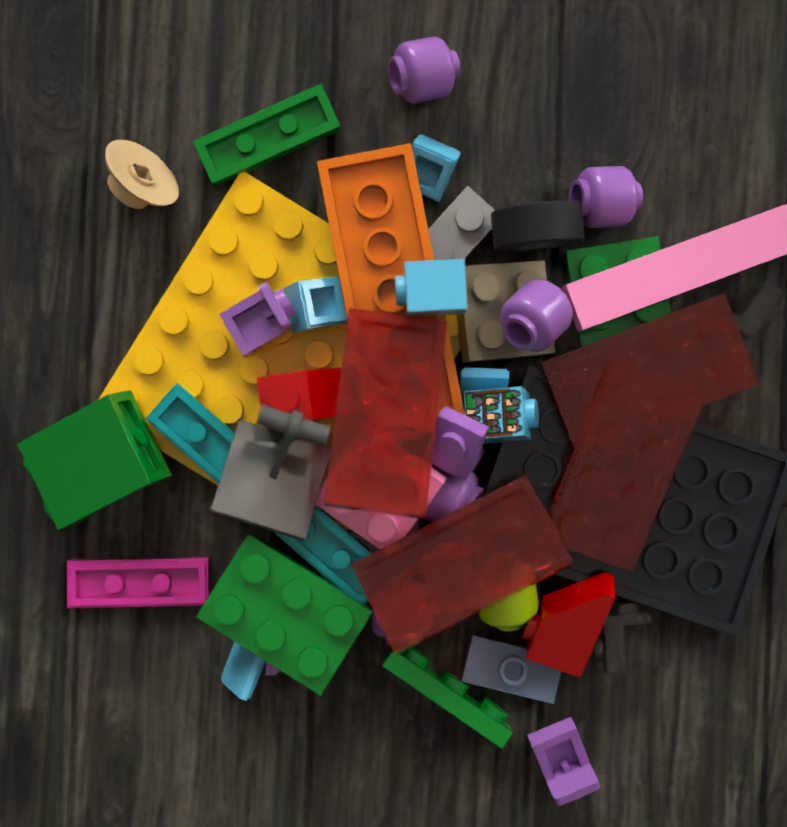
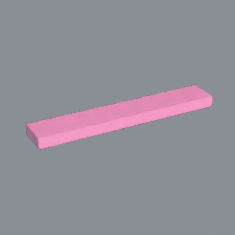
M787 204L562 286V290L571 303L572 318L577 331L585 330L786 255Z

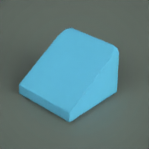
M419 134L412 144L421 195L440 202L461 152Z
M339 276L297 281L284 288L286 296L296 311V314L289 317L295 328L291 330L293 334L348 323Z
M463 368L459 372V387L463 407H465L464 391L508 388L509 371L507 369Z
M234 641L221 676V681L239 699L247 701L255 691L266 661Z

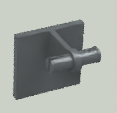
M262 404L256 424L239 419L210 512L304 541L332 450L324 447L330 426L302 418L303 412L293 409L290 414L265 406V404Z

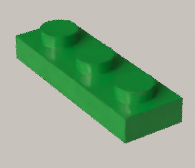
M318 84L198 138L193 143L215 188L237 178L242 172L248 173L341 131V125L322 84Z
M406 644L403 649L399 646L390 647L383 657V667L501 749L504 747L513 734L509 723L505 721L508 716L505 710L487 698H484L482 703H479L466 694L469 686L452 673L445 671L443 676H440L427 666L430 659L413 646Z

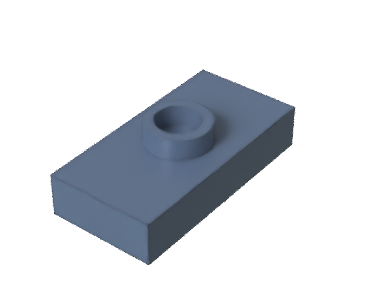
M471 633L461 681L554 704L561 671L526 659V646Z

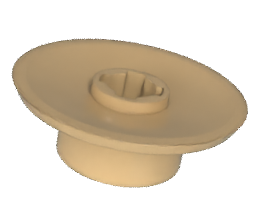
M114 140L107 145L105 162L110 172L107 183L109 189L118 200L129 207L143 209L148 204L159 207L167 206L178 199L179 186L177 180L156 154L144 146L128 140Z

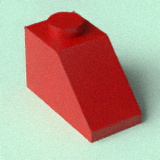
M356 366L304 370L257 378L261 407L262 404H265V406L290 414L294 409L303 412L302 418L311 421L363 414Z
M603 572L544 595L536 615L529 622L525 623L521 630L520 637L527 640L526 659L581 677L615 600L614 575Z

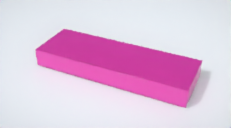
M210 557L80 559L67 561V608L203 606L211 594Z

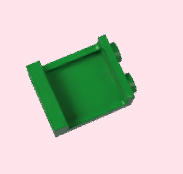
M131 390L108 394L17 444L23 456L24 468L33 477L43 498L44 509L47 515L54 521L57 530L80 523L88 519V516L121 499L172 476Z

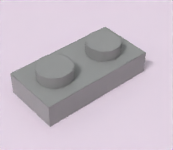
M469 186L459 194L428 229L434 260L466 259L492 230L491 213L495 209Z

